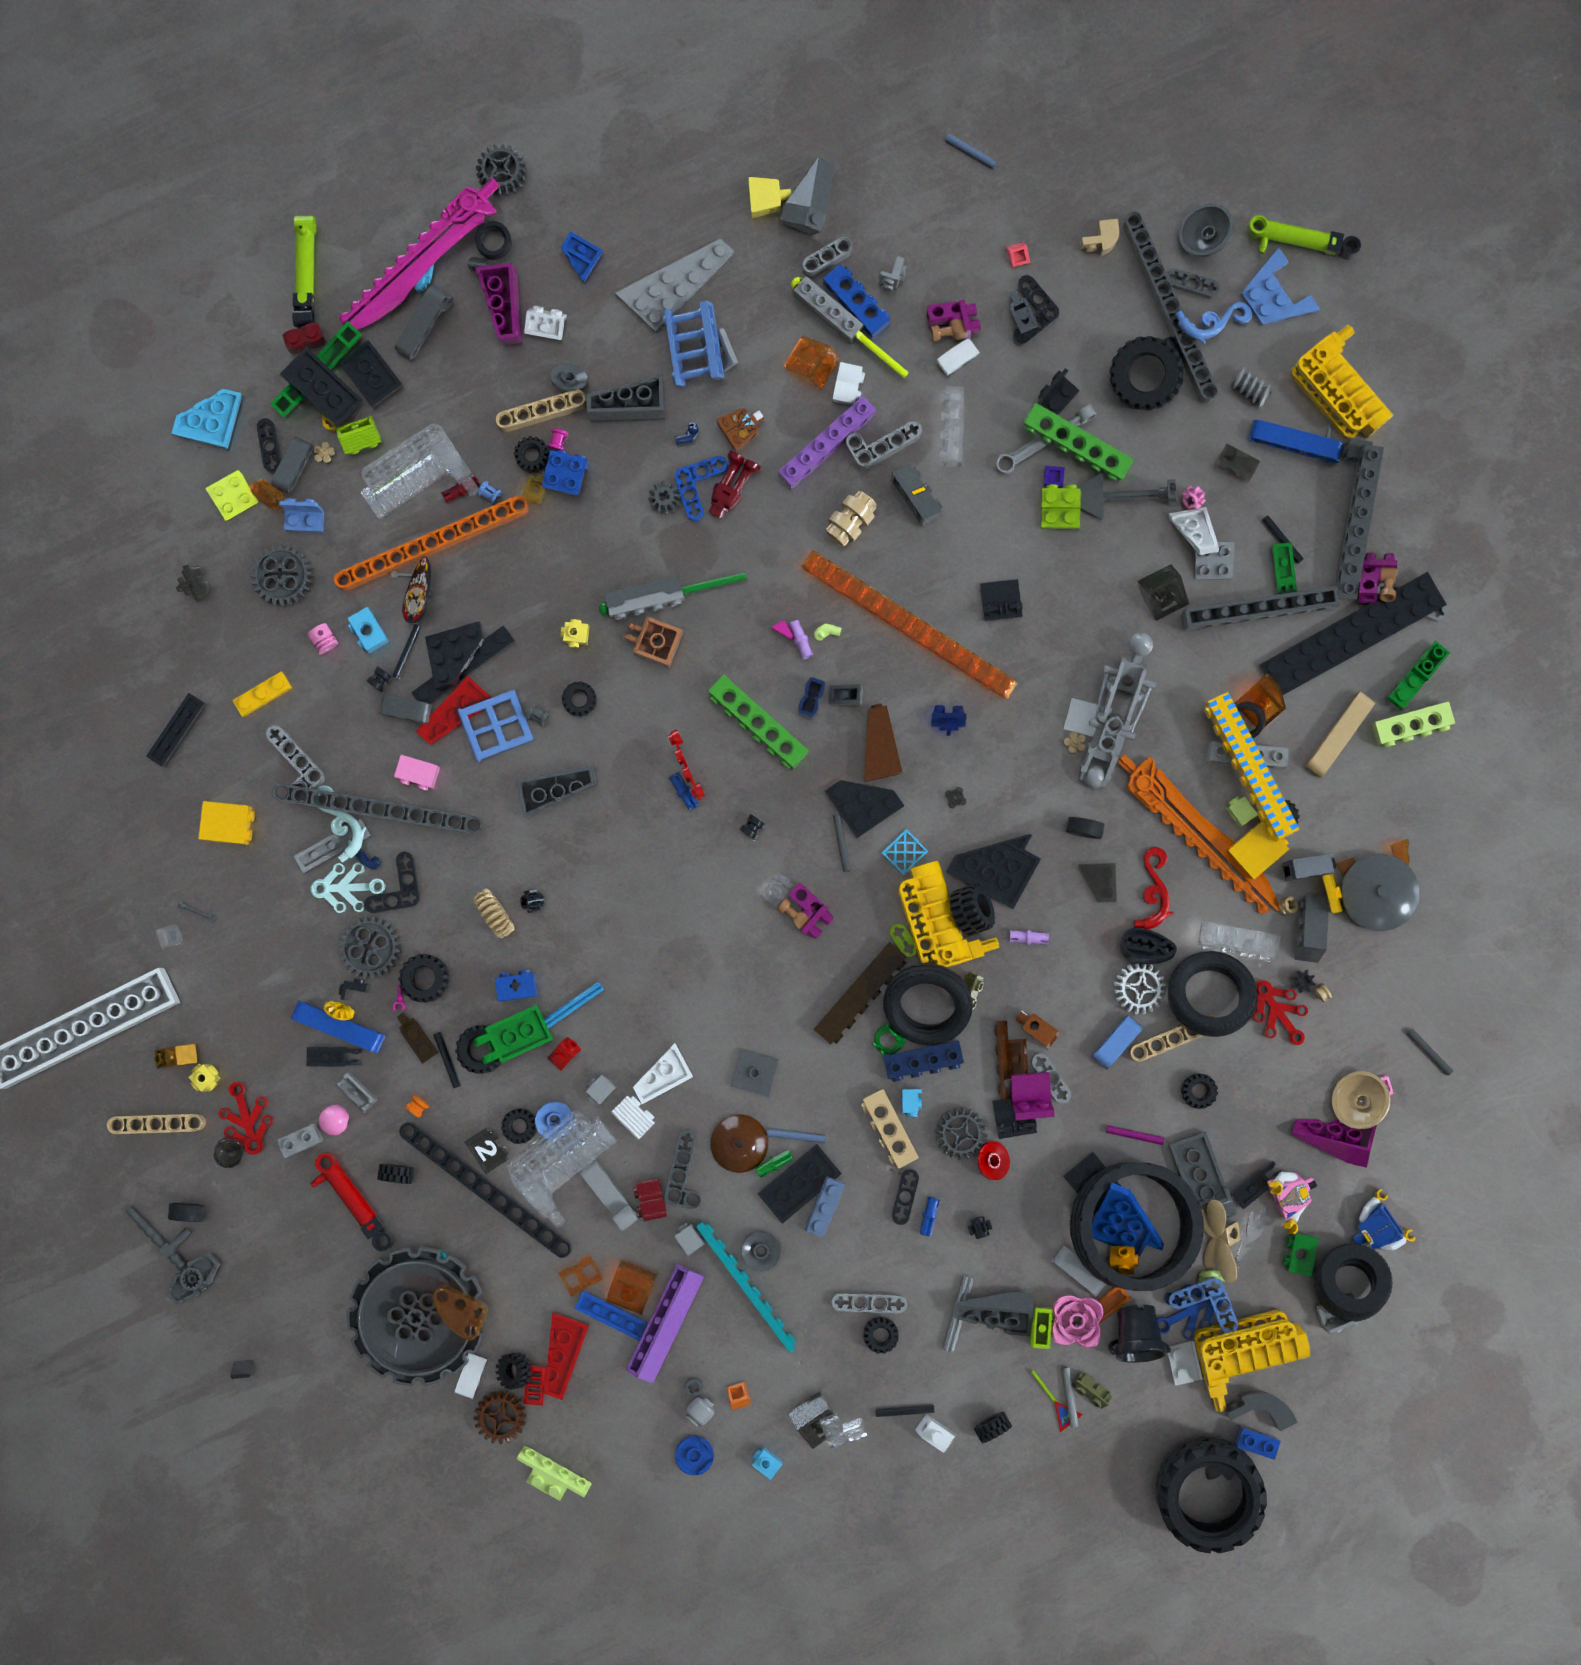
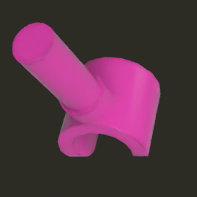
M398 984V997L393 1005L394 1011L397 1010L396 1005L398 1003L402 1005V1011L406 1008L402 997L403 990L399 986L401 984Z

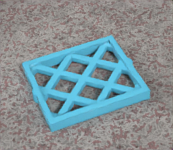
M906 829L882 854L904 876L928 850ZM904 835V842L898 841ZM906 835H910L913 838V842H906ZM897 844H904V851H897ZM906 844H913V851H906ZM916 844H918L923 849V851H916ZM894 845V851H888ZM887 853H894V860H891ZM897 853L904 854V860H897ZM906 854H913V861H907ZM916 854H922V855L916 860ZM897 863H904L903 870L897 866ZM906 863H913L906 869Z

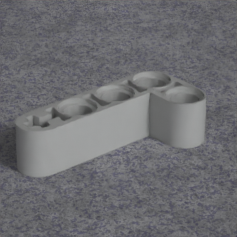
M916 421L909 422L868 446L860 434L851 433L846 438V449L855 465L861 470H866L917 442L921 437L922 427ZM910 429L913 431L917 430L916 435L910 433ZM898 437L902 443L895 445L891 440ZM851 440H857L859 442V445L857 447L850 446L849 442ZM877 447H883L885 449V452L883 454H878L875 452V449ZM866 456L869 461L861 463L859 457Z
M276 725L270 726L266 731L267 739L301 775L291 785H304V787L312 789L321 786L325 781L323 771L284 729ZM275 731H277L278 735L283 739L282 742L279 739L275 738ZM292 744L293 751L287 754L285 748L287 745ZM301 758H305L306 765L300 768L298 761ZM318 772V773H319V778H318V780L312 782V780H311V775H312V773ZM303 792L300 795L296 793V797L299 799H305L306 794L305 792Z
M594 1158L578 1170L612 1214L613 1220L622 1231L639 1219L637 1212Z

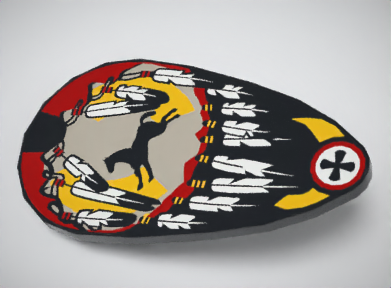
M425 556L421 558L413 572L403 601V617L406 622L411 624L417 623L422 619L428 606V600L433 597V592L430 591V561Z

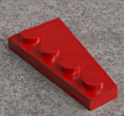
M552 1312L544 1394L563 1400L589 1325Z

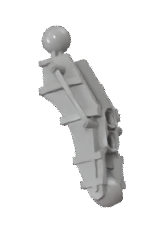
M1136 633L1130 638L1129 649L1132 652L1130 658L1121 656L1118 669L1107 665L1103 667L1102 671L1105 673L1095 717L1089 721V726L1096 729L1092 740L1089 742L1088 751L1079 772V779L1083 780L1086 786L1090 788H1105L1106 784L1109 783L1125 738L1135 739L1136 735L1133 731L1143 711L1151 689H1156V682L1144 679L1147 672V664L1142 663L1141 659L1153 649V640L1146 633ZM1125 676H1130L1133 678V681L1125 683L1122 679ZM1142 686L1147 687L1145 692L1142 689ZM1107 688L1109 690L1105 706L1101 708ZM1117 688L1132 693L1124 721L1116 713L1108 716ZM1141 701L1134 721H1132L1131 717L1136 702ZM1115 720L1119 722V726L1113 728L1109 723ZM1105 738H1110L1113 743L1105 745L1102 741ZM1092 757L1109 762L1106 771L1099 765L1089 766Z

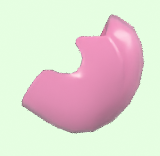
M338 1104L329 1105L319 1116V1126L329 1136H337L347 1128L349 1114L344 1107Z

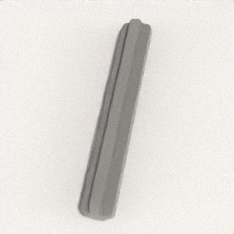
M963 1277L956 1302L968 1300L973 1284L972 1277ZM954 1312L944 1344V1350L948 1352H954L962 1320L953 1318Z

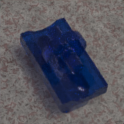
M936 705L931 717V727H939V730H946V736H951V731H958V727H965L967 716L964 713L963 706H953L952 713H945V706Z

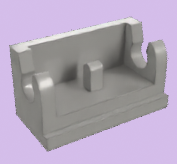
M351 1072L346 1073L343 1079L336 1084V1087L363 1113L378 1100Z

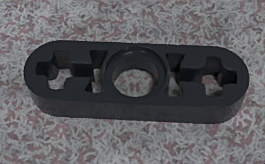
M263 418L257 423L264 468L269 473L274 474L281 462L276 427L270 419ZM266 423L271 426L268 428L270 436H266V432L262 429ZM268 441L274 442V448L270 451L264 448L265 443ZM266 455H272L273 461L277 463L274 465L273 469L270 466H268V464L271 463L270 457Z
M907 1169L901 1175L892 1211V1219L898 1225L906 1224L910 1218L919 1181L918 1173L913 1169ZM910 1172L915 1177V1181L910 1183V1187H914L913 1191L909 1188H902V1184L907 1185L905 1175H909ZM903 1191L909 1192L911 1194L910 1201L902 1202L900 1194ZM898 1203L903 1206H909L908 1210L904 1208L903 1214L906 1215V1218H902L901 1221H898V1217L895 1216L901 1209V1207H897Z

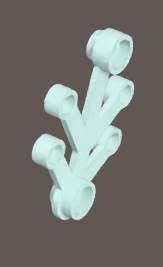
M359 862L353 864L350 872L338 884L331 883L338 875L345 873L346 868L341 863L335 864L333 870L324 880L318 879L312 883L310 888L312 895L316 898H325L338 913H344L347 906L344 902L338 901L330 892H338L353 906L356 912H363L365 910L364 902L358 901L350 892L371 891L374 894H381L386 888L384 881L381 879H373L370 883L349 884L358 874H362L365 870L364 865ZM357 865H361L362 867L360 872H357L355 870V867ZM337 866H342L340 873L336 871ZM377 883L381 884L380 890L375 889ZM320 885L324 887V890L321 893L318 892V887ZM358 903H361L363 905L361 910H357L356 905ZM339 904L343 905V910L341 911L337 909Z

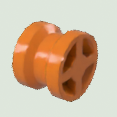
M416 1094L412 1096V1101L405 1105V1108L418 1118L422 1116L423 1110L429 1107V1104Z

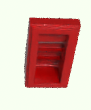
M532 1365V1368H529L533 1373H541V1377L529 1375L531 1380L541 1381V1384H532L530 1381H527L529 1384L525 1386L523 1404L543 1406L547 1366ZM529 1388H540V1392L529 1391ZM529 1395L540 1396L539 1400L528 1399Z

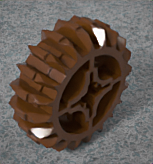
M498 1390L497 1396L493 1391L490 1392V1398L485 1395L483 1397L485 1403L479 1401L478 1405L481 1408L475 1409V1412L480 1414L474 1416V1420L480 1421L475 1425V1428L482 1427L479 1435L485 1432L487 1435L484 1439L487 1440L491 1436V1443H495L496 1438L499 1439V1444L503 1443V1438L509 1443L511 1441L510 1435L516 1439L518 1437L516 1432L522 1433L523 1431L520 1426L526 1425V1422L521 1420L527 1417V1414H521L526 1408L525 1406H518L522 1402L521 1399L517 1402L514 1401L516 1394L509 1398V1391H506L504 1396H502L501 1390ZM501 1402L498 1410H486L490 1404ZM507 1404L513 1408L516 1418L508 1414ZM502 1411V1417L506 1420L502 1419L498 1424L499 1418L495 1414L498 1415ZM485 1416L493 1421L494 1430L487 1425ZM502 1424H515L511 1430L499 1432Z

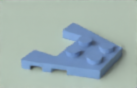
M1280 248L1275 251L1241 293L1242 298L1249 305L1261 326L1283 321L1291 317L1315 313L1320 309L1311 295L1294 305L1274 276V272L1288 264V260Z

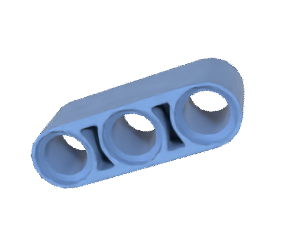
M1127 1015L1092 1057L1107 1070L1136 1038L1143 1027L1130 1015Z

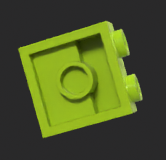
M1053 484L1047 485V488H1042L1041 528L1080 529L1081 489L1077 488V485H1066V488H1058V485Z

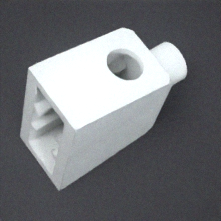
M928 1414L924 1415L915 1429L921 1438L943 1453L946 1452L957 1435Z

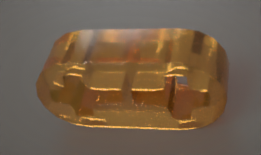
M259 479L251 484L252 494L269 508L278 509L280 507L279 501H285L284 495L266 480Z

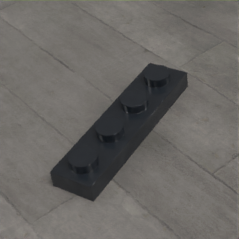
M188 693L146 757L164 767L206 703Z

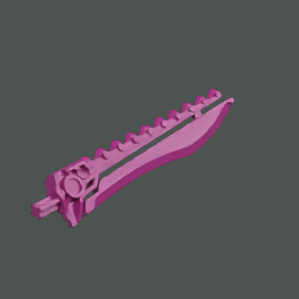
M491 178L479 191L476 188L473 189L466 186L445 207V210H442L441 219L430 223V231L420 233L418 236L419 242L409 244L406 249L408 253L397 256L395 260L396 265L386 267L384 271L385 276L374 279V287L372 289L363 290L362 300L353 301L350 306L351 311L340 314V322L344 324L348 321L359 330L382 318L400 305L421 277L445 252L477 225L483 223L485 216H491L496 213L497 210L493 208V205L487 199L500 185Z

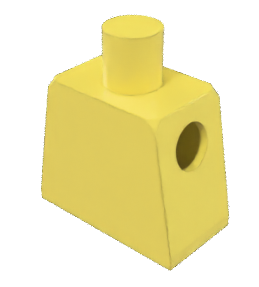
M749 177L752 218L780 212L781 201H786L790 198L791 189L780 190L778 179Z

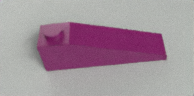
M1296 1119L1292 1135L1346 1163L1367 1168L1377 1125L1368 1129H1354L1340 1123L1339 1120H1333L1332 1123H1322L1321 1120Z

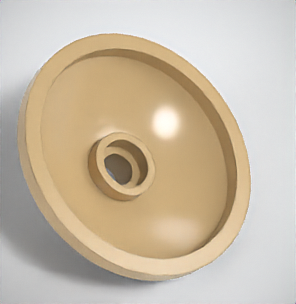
M1365 1071L1350 1073L1338 1082L1333 1091V1111L1337 1118L1348 1127L1354 1129L1371 1128L1380 1123L1388 1113L1390 1107L1388 1087L1382 1079L1373 1073ZM1367 1100V1105L1362 1106V1102Z

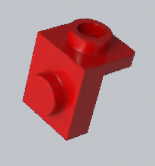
M566 1037L547 1059L562 1071L581 1051V1048L575 1041Z

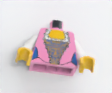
M1280 1172L1275 1179L1267 1181L1278 1212L1288 1221L1283 1223V1227L1288 1229V1234H1296L1298 1231L1297 1221L1304 1209L1312 1201L1308 1191L1316 1188L1317 1184L1313 1177L1303 1180L1297 1173Z

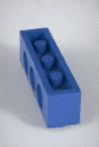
M839 264L823 278V284L849 313L864 324L863 330L873 339L889 326L890 316L884 309L881 310L876 305L877 301L872 295H867L863 284L860 281L856 282L852 278V272L847 267ZM843 283H847L850 285V288L843 290L840 286ZM860 297L863 301L860 304H856L853 302V299ZM872 311L875 316L868 318L865 316V313Z

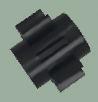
M537 889L524 891V895L520 898L521 907L527 909V913L540 911V907L544 905V897L541 893H537Z
M1297 970L1298 976L1291 977L1295 983L1292 985V988L1298 987V993H1302L1303 989L1311 992L1309 987L1316 985L1312 982L1315 975H1308V970H1305L1303 974ZM1300 978H1304L1307 984L1302 985Z
M984 1216L970 1220L971 1225L968 1226L971 1236L975 1235L976 1239H980L990 1235L989 1230L993 1229L990 1220L985 1221Z

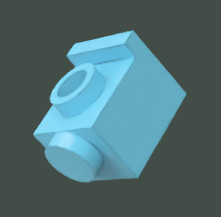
M902 1089V1113H906V1117L918 1116V1109H922V1097H918V1093H922V1089Z

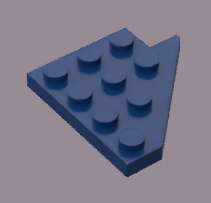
M1111 1183L1092 1219L1093 1239L1111 1246L1134 1247L1135 1255L1141 1256L1146 1245L1162 1251L1164 1242L1131 1190Z

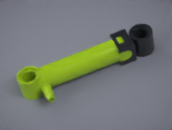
M1261 215L1253 217L1247 226V234L1250 238H1261L1259 253L1261 254L1265 253L1268 240L1322 251L1324 255L1337 257L1340 254L1346 260L1353 259L1361 248V242L1355 236H1348L1343 240V233L1334 231L1326 233L1267 220ZM1253 225H1260L1262 230H1255ZM1346 245H1351L1354 250L1349 251Z
M315 216L294 217V230L296 234L295 293H293L294 309L292 314L294 327H303L307 324L315 323V297L313 296Z

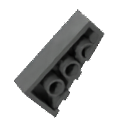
M663 374L656 376V378L648 380L646 378L639 380L637 383L624 384L618 388H609L587 394L589 421L663 419Z
M594 766L517 779L523 818L596 785Z

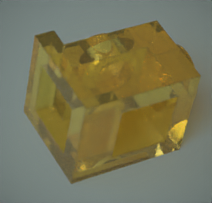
M535 474V476L529 475L522 494L526 501L542 506L547 491L542 486L544 476ZM535 487L540 488L538 493L533 491Z

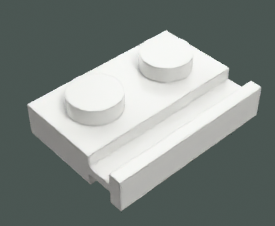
M1194 1341L1169 1345L1171 1352L1167 1353L1174 1385L1203 1380Z

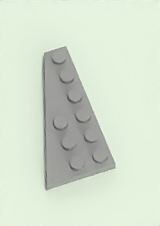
M720 238L616 292L615 295L657 333L665 325L663 321L664 310L669 309L676 313L734 254V251Z

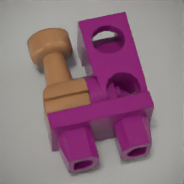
M959 300V302L927 305L926 315L933 341H939L941 336H952L956 340L963 338L966 340L970 339L971 334L980 332L979 319L969 321V317L977 316L975 303L965 304V300ZM949 324L948 327L939 328V325Z
M1366 553L1360 579L1359 603H1376L1377 583H1384V589L1380 592V599L1382 601L1391 602L1396 599V592L1392 588L1397 577V560H1395L1393 553L1384 554V560H1376V554Z
M799 882L788 896L800 905L802 909L797 912L790 907L791 902L786 898L776 910L781 914L785 912L802 933L816 939L822 931L814 924L820 919L828 925L834 917L827 910L828 907Z

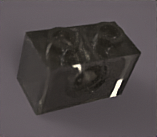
M1226 444L1214 465L1249 482L1260 461Z

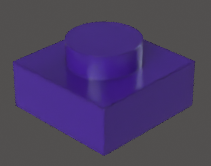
M1045 466L1044 486L1053 484L1062 488L1065 467Z

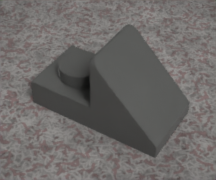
M830 685L829 705L859 707L862 704L863 685Z

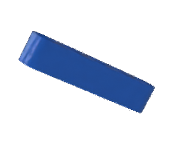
M1262 420L1253 421L1249 440L1252 442L1331 463H1339L1344 446L1343 442Z
M299 1000L291 1019L374 1053L379 1052L385 1037L384 1034L352 1021L334 1019L324 1010Z

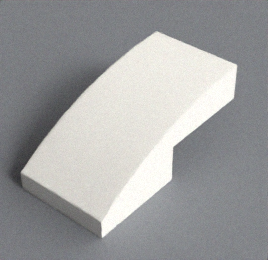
M966 339L939 357L936 362L946 376L960 369L963 364L977 357L980 352L970 339Z
M468 1353L469 1361L462 1369L454 1393L473 1399L487 1359Z

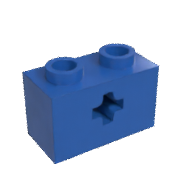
M530 970L518 971L519 975L511 976V973L499 974L500 978H495L498 1001L538 996L535 973H530ZM515 980L521 983L517 991L511 986V984H515Z
M1239 1425L1234 1444L1240 1449L1275 1460L1281 1441L1277 1437Z

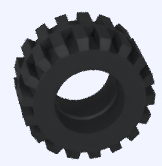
M973 883L951 893L950 908L952 916L958 928L964 934L973 936L993 928L995 924L994 908L989 895L983 887Z
M418 954L410 957L407 962L403 963V968L399 971L401 973L400 977H398V981L401 983L399 986L404 991V994L413 1001L423 1003L435 1001L437 998L442 997L444 991L448 989L447 984L450 982V979H448L449 971H447V966L439 958L428 954ZM421 967L430 968L435 975L433 985L427 990L417 988L414 983V974Z
M475 1025L467 1028L463 1034H460L459 1040L456 1042L457 1049H455V1053L458 1056L457 1060L469 1072L483 1074L494 1071V1069L500 1066L497 1059L484 1065L483 1061L475 1060L470 1053V1046L473 1040L484 1035V1028L488 1026Z

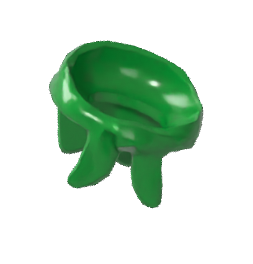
M884 1024L874 1035L872 1045L885 1056V1053L894 1054L905 1045V1040L893 1030L891 1025ZM891 1033L894 1035L896 1040L894 1046L890 1048L884 1047L880 1041L882 1034Z

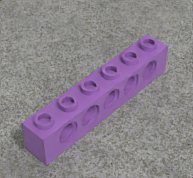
M862 396L778 471L779 477L792 490L845 443L848 435L856 433L876 414V409Z

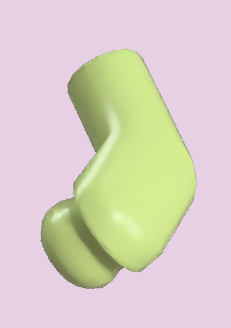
M825 623L814 631V638L821 641L830 634L839 637L842 628Z
M1206 1270L1198 1274V1283L1204 1282L1208 1278H1217L1225 1282L1218 1270Z

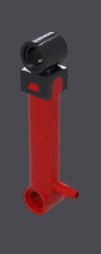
M332 1153L318 1155L315 1160V1167L321 1174L310 1185L314 1188L327 1180L361 1226L360 1229L366 1238L370 1239L373 1237V1247L378 1251H385L391 1248L394 1244L393 1234L389 1231H383L387 1226L369 1206L337 1162L336 1156ZM324 1157H327L330 1160V1166L328 1168H325L322 1165V1160ZM380 1236L387 1238L388 1243L386 1246L380 1245Z

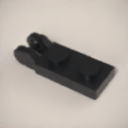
M307 1047L306 1066L346 1067V1065H361L359 1060L346 1061V1053L359 1054L362 1049Z
M1274 1161L1268 1163L1262 1170H1258L1230 1193L1242 1209H1245L1269 1189L1267 1181L1275 1179L1282 1172L1281 1170L1277 1171L1270 1179L1265 1175L1276 1165Z

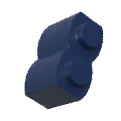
M814 677L807 681L805 695L800 700L798 707L799 716L810 720L816 716L818 702L823 697L825 690L824 681Z

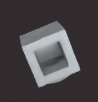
M601 1074L597 1080L593 1078L586 1085L589 1088L586 1091L589 1094L587 1098L594 1105L596 1103L601 1105L617 1087Z

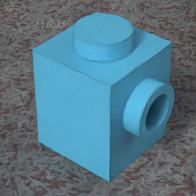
M765 1447L761 1451L758 1449L751 1458L754 1460L752 1466L770 1480L783 1464L781 1459Z

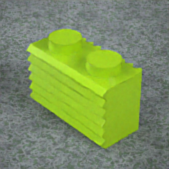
M372 416L336 428L337 436L345 455L357 454L361 449L367 447L374 448L381 443L380 434Z
M1033 1306L1029 1342L1031 1348H1051L1049 1345L1051 1344L1050 1336H1052L1050 1329L1052 1328L1051 1324H1053L1051 1322L1053 1320L1051 1318L1053 1311L1050 1307Z

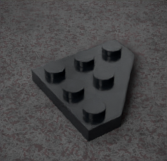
M479 621L425 637L435 689L438 691L455 686L463 670L467 669L474 658L473 655L478 647H481L484 643L482 626Z
M840 780L825 790V793L856 838H859L904 807L895 791L891 789Z

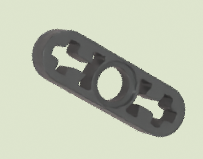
M1171 269L1167 273L1175 289L1208 299L1214 298L1219 292L1220 286L1213 279L1180 269ZM1173 274H1176V278L1180 280L1172 282L1171 277L1173 276ZM1183 276H1184V277H1186V278H1185V280H1184L1183 285H1181V282H1182L1181 280L1183 279ZM1194 279L1198 285L1196 288H1190L1187 285V281ZM1204 282L1203 288L1200 291L1199 288L1201 286V283ZM1209 285H1212L1215 291L1209 293L1207 288Z

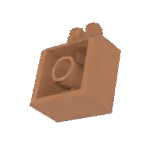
M646 617L643 627L629 623L628 628L640 632L639 638L633 637L630 634H625L623 637L628 641L636 643L633 654L670 668L683 635L682 629L650 617ZM661 639L662 645L656 646L654 640Z

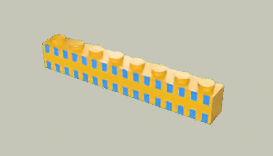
M1229 692L1207 701L1204 708L1205 714L1208 719L1211 718L1216 735H1220L1224 751L1230 754L1232 758L1231 764L1235 770H1238L1243 787H1247L1250 793L1248 794L1249 799L1253 805H1256L1260 820L1265 822L1267 826L1266 831L1270 839L1277 842L1296 833L1299 827Z

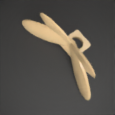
M1211 1200L1207 1205L1206 1213L1201 1209L1204 1218V1231L1212 1237L1204 1253V1267L1207 1270H1213L1217 1264L1222 1278L1227 1283H1233L1237 1279L1238 1272L1229 1247L1241 1240L1238 1222H1233L1225 1227L1226 1211L1224 1206L1217 1200ZM1233 1228L1235 1229L1234 1238L1230 1237Z

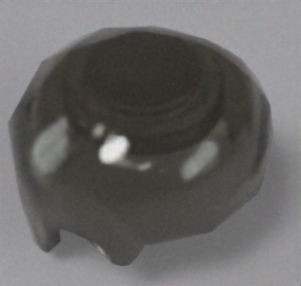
M223 1137L215 1145L214 1160L217 1165L223 1168H233L241 1163L244 1146L240 1140L234 1137Z

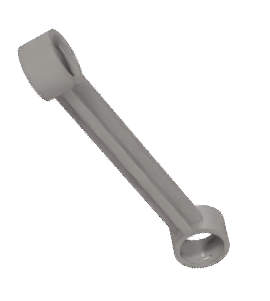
M1089 404L1067 419V421L1075 426H1079L1094 418L1097 413L1092 405ZM1060 428L1056 432L1058 438L1065 434L1064 430ZM1041 435L1011 455H1000L996 461L997 471L1002 475L1012 473L1016 464L1050 443L1042 440ZM1007 458L1012 461L1011 469L1008 471L1000 469L999 461L1001 459Z

